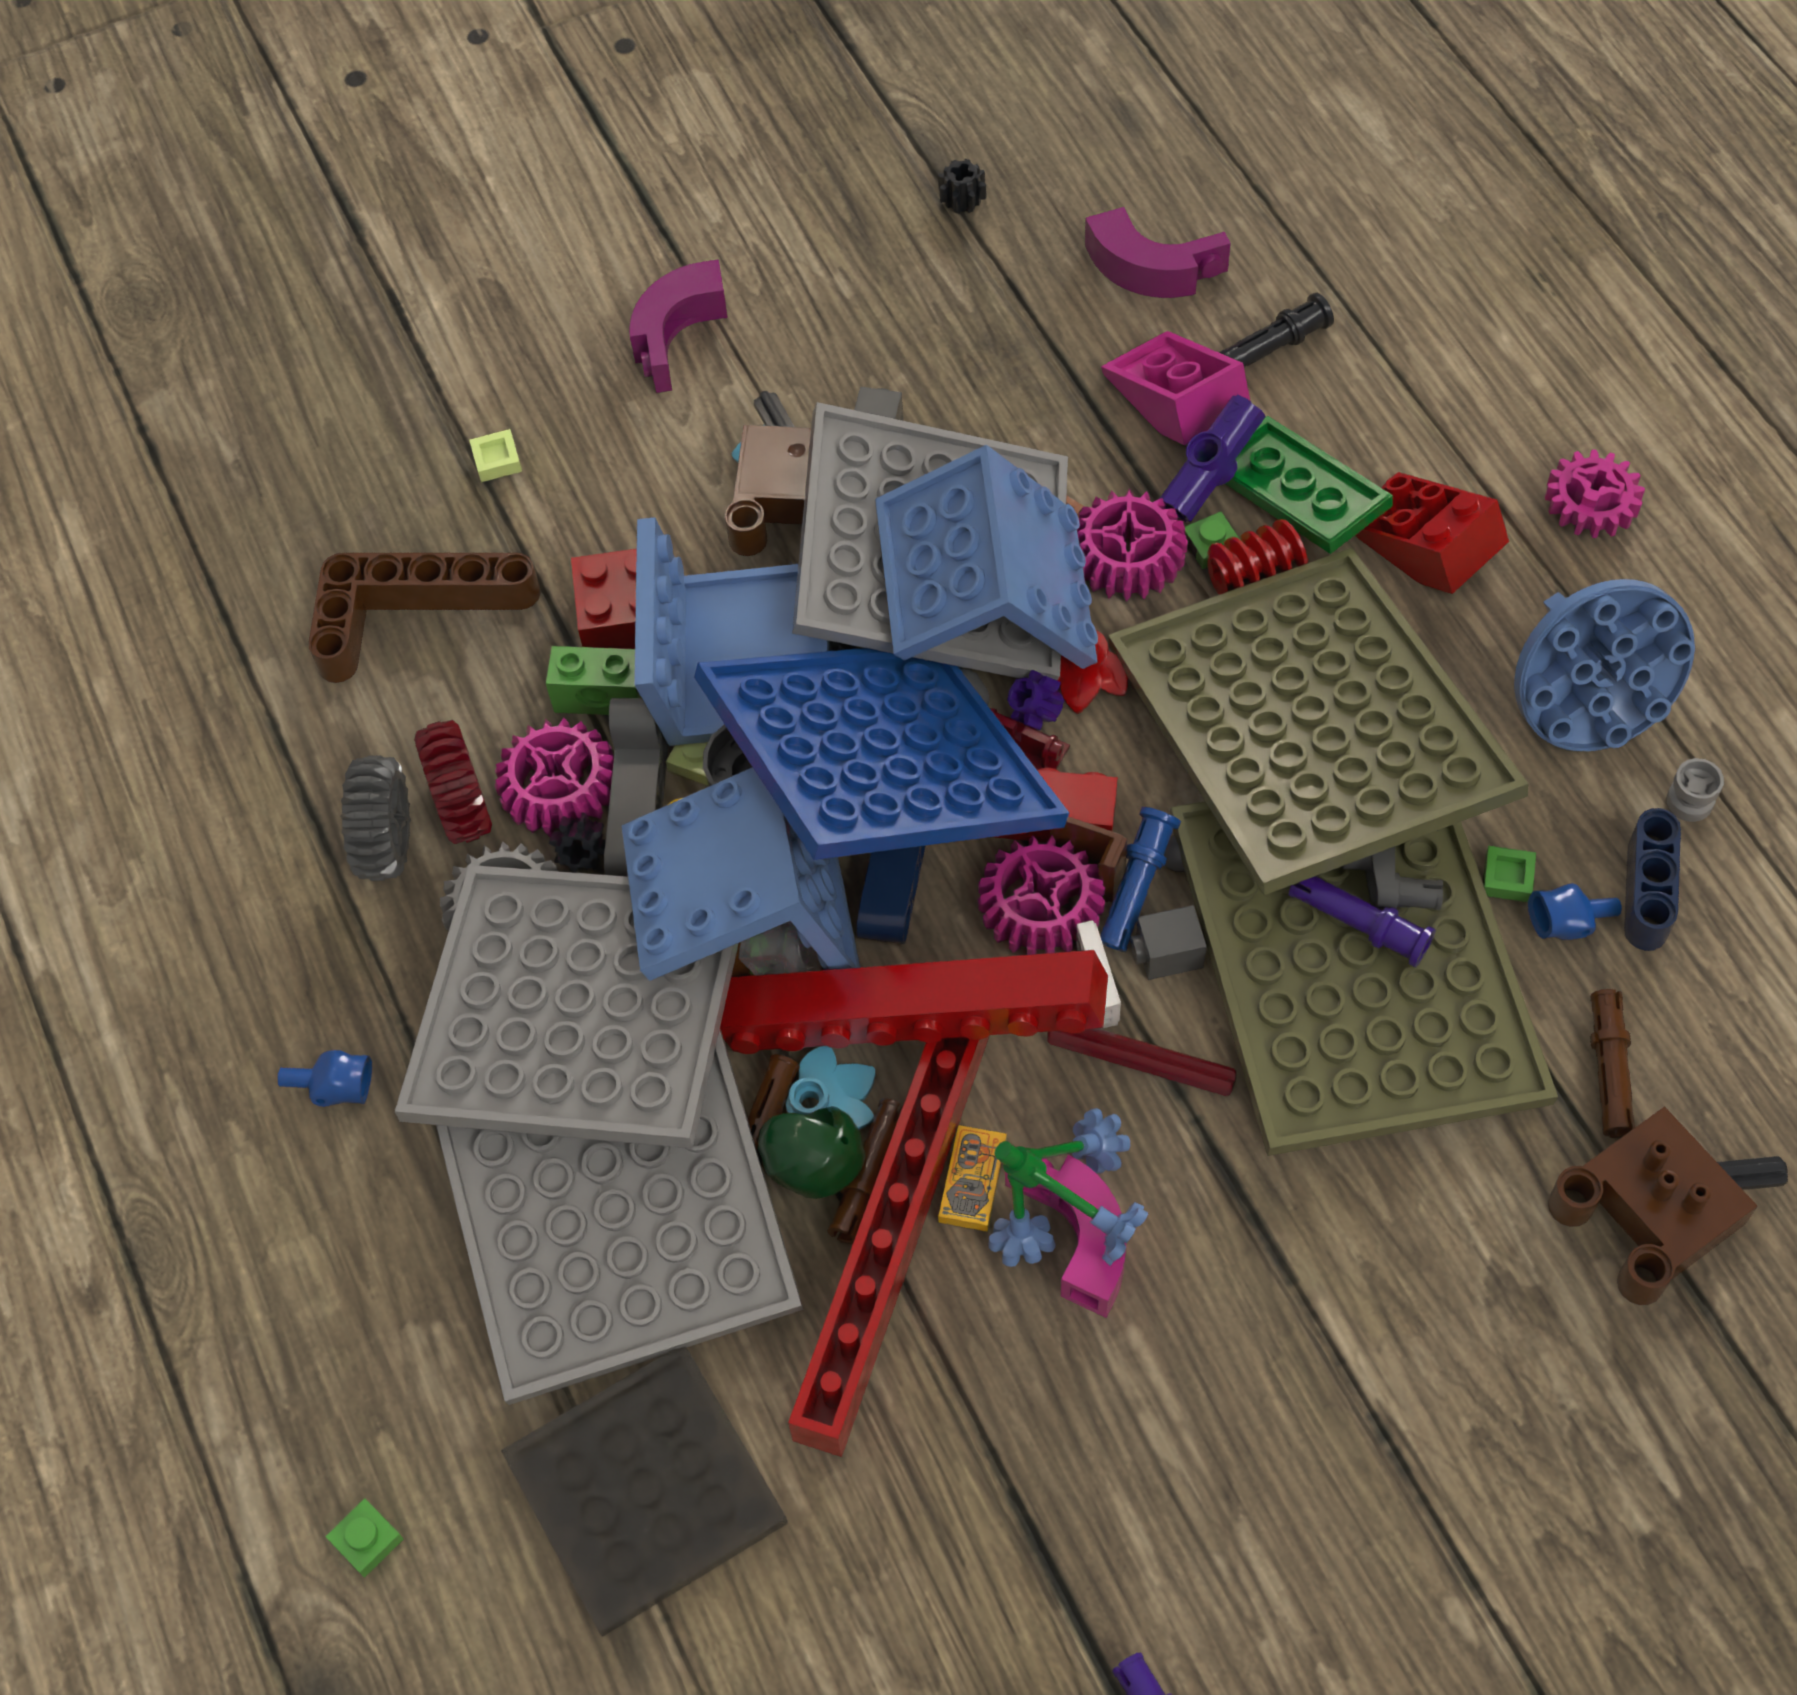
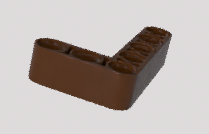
M337 553L328 557L323 562L320 570L309 636V650L323 679L333 683L344 682L356 673L367 610L528 609L539 600L541 594L533 562L522 553Z

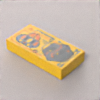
M958 1125L938 1215L939 1223L988 1232L1002 1162L995 1157V1149L1001 1142L1007 1141V1134Z

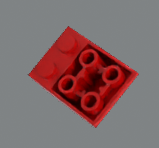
M1400 472L1389 478L1381 487L1393 495V506L1355 535V537L1419 584L1450 594L1458 590L1509 542L1497 499Z

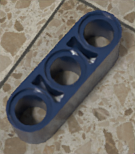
M1651 808L1640 815L1629 840L1627 851L1625 937L1634 947L1644 951H1653L1662 947L1678 915L1681 827L1679 820L1674 814L1661 808ZM1647 835L1655 836L1661 841L1652 840ZM1645 876L1655 877L1660 882L1650 881ZM1643 917L1652 918L1659 925L1650 924Z
M926 846L871 853L858 913L857 938L905 944Z

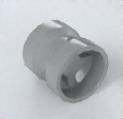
M1694 758L1682 763L1667 793L1666 803L1669 810L1677 818L1689 822L1700 821L1709 816L1724 785V776L1721 770L1714 763L1706 759Z

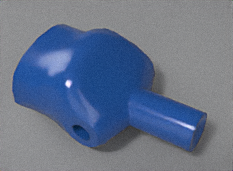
M1574 883L1566 884L1553 890L1533 891L1528 900V912L1532 925L1538 936L1542 939L1556 937L1560 940H1574L1587 937L1594 933L1596 929L1595 918L1619 916L1622 911V905L1618 898L1589 900L1580 887Z
M340 1050L326 1051L318 1057L312 1069L281 1067L278 1072L279 1087L308 1088L309 1099L317 1106L325 1107L347 1102L365 1104L372 1078V1060L369 1055H351Z

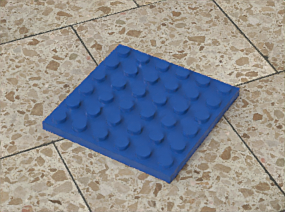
M869 648L698 662L694 675L695 680L813 860L1064 828L1069 816L1068 810L958 666L914 657L903 660L894 653Z

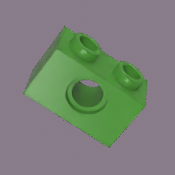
M552 646L546 687L554 713L609 715L611 698H642L634 685L635 649Z

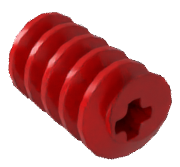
M1284 519L1276 520L1272 527L1268 525L1260 526L1256 533L1246 531L1240 536V539L1230 537L1224 542V545L1214 543L1208 548L1207 552L1210 579L1219 595L1228 592L1227 585L1229 584L1234 590L1244 587L1243 579L1245 578L1250 584L1260 581L1259 573L1261 572L1265 578L1276 575L1275 567L1277 566L1281 572L1292 569L1291 561L1293 560L1297 567L1308 563L1306 549L1294 527Z

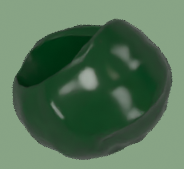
M835 1106L818 1109L806 1115L783 1113L772 1116L764 1123L758 1134V1155L765 1173L777 1184L806 1198L819 1199L839 1192L855 1179L865 1162L866 1155L859 1129L849 1114Z

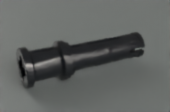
M1313 293L1308 296L1307 302L1293 310L1284 309L1280 311L1276 321L1219 353L1242 362L1244 367L1249 366L1287 344L1299 345L1305 340L1306 335L1320 327L1322 329L1331 327L1334 324L1333 311L1328 301L1320 293Z

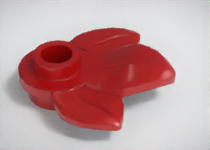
M1096 630L1098 642L1095 644L1097 663L1082 669L1061 655L1060 677L1058 679L1061 684L1059 687L1065 702L1076 714L1081 713L1087 708L1099 693L1100 688L1116 696H1125L1128 689L1129 678L1118 656L1109 651V645L1105 636L1098 630Z

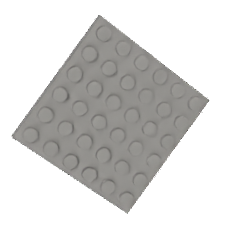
M817 402L812 414L792 633L894 653L875 499L987 444L1014 466L1022 468L1030 478L1042 487H1047L1055 497L1066 504L1068 456ZM1004 616L913 656L914 658L1016 678L1029 679L1031 670H1035L1055 680H1058L1060 677L1061 654Z
M468 865L395 1108L399 1122L693 1148L739 943L649 981L640 971L628 877Z
M719 1029L693 1148L436 1125L504 1401L508 1405L804 1310L721 1029Z

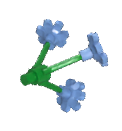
M1094 1108L1084 1114V1120L1074 1124L1073 1133L1076 1137L1072 1142L1038 1149L1025 1148L1023 1146L1015 1147L1008 1141H1003L997 1146L995 1157L1003 1163L1004 1171L1008 1173V1180L1012 1189L1013 1210L1010 1212V1221L999 1218L995 1222L993 1234L989 1236L988 1247L993 1252L1003 1250L1002 1263L1009 1267L1016 1266L1020 1260V1255H1023L1025 1261L1029 1264L1037 1263L1042 1259L1040 1250L1052 1252L1055 1248L1053 1235L1047 1233L1051 1229L1048 1219L1043 1215L1030 1219V1214L1024 1207L1023 1187L1033 1188L1038 1184L1043 1185L1091 1217L1090 1223L1106 1234L1104 1242L1106 1248L1102 1259L1109 1266L1125 1253V1243L1134 1234L1135 1227L1140 1226L1147 1218L1148 1212L1143 1210L1144 1206L1134 1202L1126 1213L1118 1216L1103 1206L1097 1209L1046 1174L1047 1167L1042 1159L1072 1153L1076 1159L1086 1158L1087 1166L1095 1173L1101 1174L1105 1170L1117 1171L1121 1167V1159L1116 1152H1125L1130 1148V1139L1127 1135H1116V1132L1121 1127V1120L1117 1114L1109 1115L1103 1119L1100 1109Z

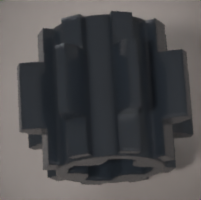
M969 159L951 161L949 167L945 166L944 173L938 174L940 202L945 203L947 208L951 207L954 213L973 212L975 206H979L981 200L987 198L985 171L980 170L977 164L973 165Z
M584 812L581 814L580 819H574L572 816L570 818L563 816L559 824L560 832H552L549 844L555 847L556 856L554 862L560 863L561 866L565 864L571 867L570 871L572 873H576L578 868L583 867L586 870L589 868L597 869L598 854L603 855L605 853L606 840L602 839L604 824L598 823L597 820L592 822L587 819L588 815ZM576 840L582 841V846L576 845Z

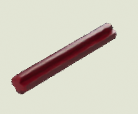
M1098 1028L1085 1029L1083 1032L1075 1034L1062 1031H1050L1047 1033V1042L1050 1045L1223 1096H1229L1232 1093L1237 1078V1071L1232 1067Z

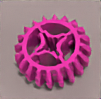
M1130 489L1126 492L1125 497H1118L1111 490L1108 501L1095 497L1092 508L1082 507V511L1079 514L1080 526L1077 529L1079 546L1086 560V564L1083 567L1085 581L1090 580L1093 592L1106 588V594L1109 599L1115 592L1123 593L1122 595L1127 602L1131 597V593H1138L1145 600L1149 589L1161 594L1165 582L1174 583L1177 571H1181L1185 564V553L1188 546L1183 521L1177 520L1178 515L1175 508L1165 509L1163 498L1151 502L1147 491L1140 498L1133 497ZM1126 538L1130 540L1129 552L1126 551Z
M564 717L558 726L552 727V724L545 719L542 729L536 731L528 725L525 738L513 735L511 741L513 748H502V762L497 763L495 768L497 776L495 789L498 796H501L502 808L511 814L512 820L517 825L525 823L527 829L532 834L543 826L545 834L551 837L552 832L559 828L563 816L567 818L572 816L574 819H580L581 814L584 812L588 817L592 816L602 819V806H609L614 757L612 747L607 741L602 740L601 734L596 729L588 732L586 725L582 721L571 728L569 722ZM590 765L592 767L591 773L586 782L581 785L579 780L584 775L583 770ZM533 769L535 774L530 778L531 784L523 789L524 780L530 770Z
M1032 835L1029 839V846L1023 847L1014 840L1011 844V854L998 849L995 855V863H987L984 868L985 878H981L978 884V893L980 894L978 909L984 914L983 924L986 929H994V939L997 943L1009 939V949L1012 953L1016 952L1021 946L1027 947V955L1036 954V949H1045V954L1055 953V947L1059 946L1065 952H1070L1073 950V940L1077 941V924L1093 920L1098 928L1100 920L1098 915H1102L1105 909V900L1102 897L1105 895V887L1103 886V880L1098 879L1099 868L1097 864H1089V856L1086 850L1073 855L1074 846H1072L1070 840L1060 848L1056 846V840L1052 835L1046 841V844H1038V840ZM1022 877L1023 886L1014 890L1013 896L1004 899V894L1011 884ZM1078 894L1080 899L1076 906L1069 913L1061 916L1060 907L1069 903L1070 897Z

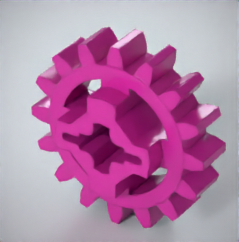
M1596 449L1591 450L1589 458H1584L1579 451H1576L1571 462L1562 458L1559 460L1557 470L1552 469L1550 472L1545 493V500L1551 502L1548 512L1549 514H1561L1559 520L1561 527L1569 523L1574 524V534L1579 535L1583 529H1589L1592 538H1597L1599 531L1605 529L1611 537L1615 536L1618 525L1628 529L1632 519L1637 518L1645 492V487L1638 486L1641 475L1639 473H1627L1630 465L1628 461L1621 462L1619 465L1614 463V453L1610 452L1603 459L1599 458Z

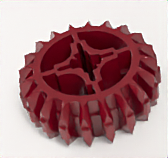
M453 720L438 721L416 731L414 738L415 746L448 840L453 844L465 841L469 843L480 839V836L490 833L492 828L490 815L459 725Z

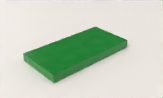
M1269 416L1264 418L1237 456V471L1234 477L1225 483L1278 520L1284 519L1288 521L1299 534L1329 554L1333 553L1393 506L1392 494Z

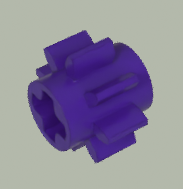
M1035 670L1030 671L1029 679H1016L1010 688L1007 698L1009 705L1014 709L1011 718L1036 730H1041L1043 722H1055L1062 711L1065 700L1060 692L1057 691L1061 684L1060 681L1044 676Z

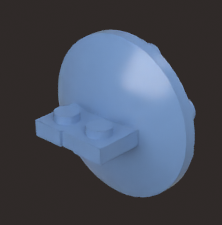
M1620 579L1588 586L1567 598L1560 592H1557L1543 602L1548 613L1537 624L1525 642L1517 662L1514 681L1518 708L1529 726L1541 738L1554 746L1572 751H1596L1610 747L1619 748L1647 730L1654 723L1664 720L1669 715L1671 706L1680 695L1688 680L1695 652L1694 633L1690 620L1684 609L1669 594L1647 582Z

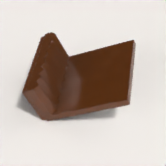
M1071 817L1067 818L1064 828L1050 829V836L1052 835L1056 840L1057 847L1061 848L1070 840L1072 846H1074L1073 855L1086 850L1089 856V864H1097L1099 868L1098 879L1103 880V886L1105 887L1103 899L1105 902L1113 903L1125 873L1128 839L1124 838V835Z

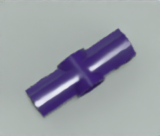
M1238 394L1237 396L1233 395L1209 430L1195 435L1189 441L1186 447L1187 461L1159 498H1163L1165 509L1175 508L1178 519L1184 522H1191L1215 487L1229 482L1234 477L1237 471V456L1266 417L1260 408Z

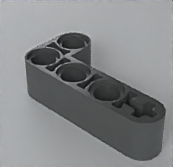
M611 698L609 729L615 753L605 842L604 870L605 875L628 877L622 825L663 807L668 743L642 698Z

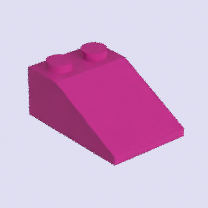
M1169 331L1101 366L1104 376L1160 434L1182 445L1188 444L1195 435L1208 431L1233 395L1237 396L1238 394L1250 400L1242 362Z

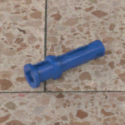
M1142 807L1139 813L1142 821L1133 844L1127 845L1126 858L1129 860L1100 935L1103 945L1121 952L1127 951L1131 934L1137 923L1152 878L1156 870H1161L1162 866H1165L1167 858L1164 856L1171 834L1173 830L1179 829L1181 824L1178 818L1150 807Z

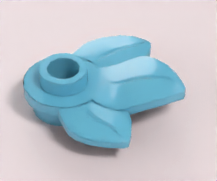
M820 1046L807 1053L799 1065V1080L792 1084L785 1102L787 1112L806 1115L818 1109L835 1106L849 1114L859 1130L869 1125L874 1119V1114L862 1101L865 1100L873 1087L876 1076L875 1068L864 1064L837 1065L834 1051L828 1046ZM806 1098H815L819 1101L818 1105L813 1108H805L801 1105Z

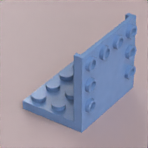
M986 444L875 499L893 652L896 656L907 660L1004 616L1082 669L1098 662L1095 644L1098 642V635L1091 622L1089 605L1092 603V598L1085 584L1083 567L1086 564V560L1079 546L1077 529L1080 526L1078 515L1071 505H1066L1055 497L1047 487H1042L1030 478L1022 468H1017Z
M653 517L637 519L634 685L669 746L705 743L709 741L710 737L724 723L694 678L698 662L829 651V641L792 633L798 564L684 576L681 558L674 557L670 535L663 534L656 518Z
M753 767L622 825L640 971L649 981L788 921H791L796 927L802 944L806 948L813 947L817 952L818 959L824 970L860 968L838 857L812 859Z

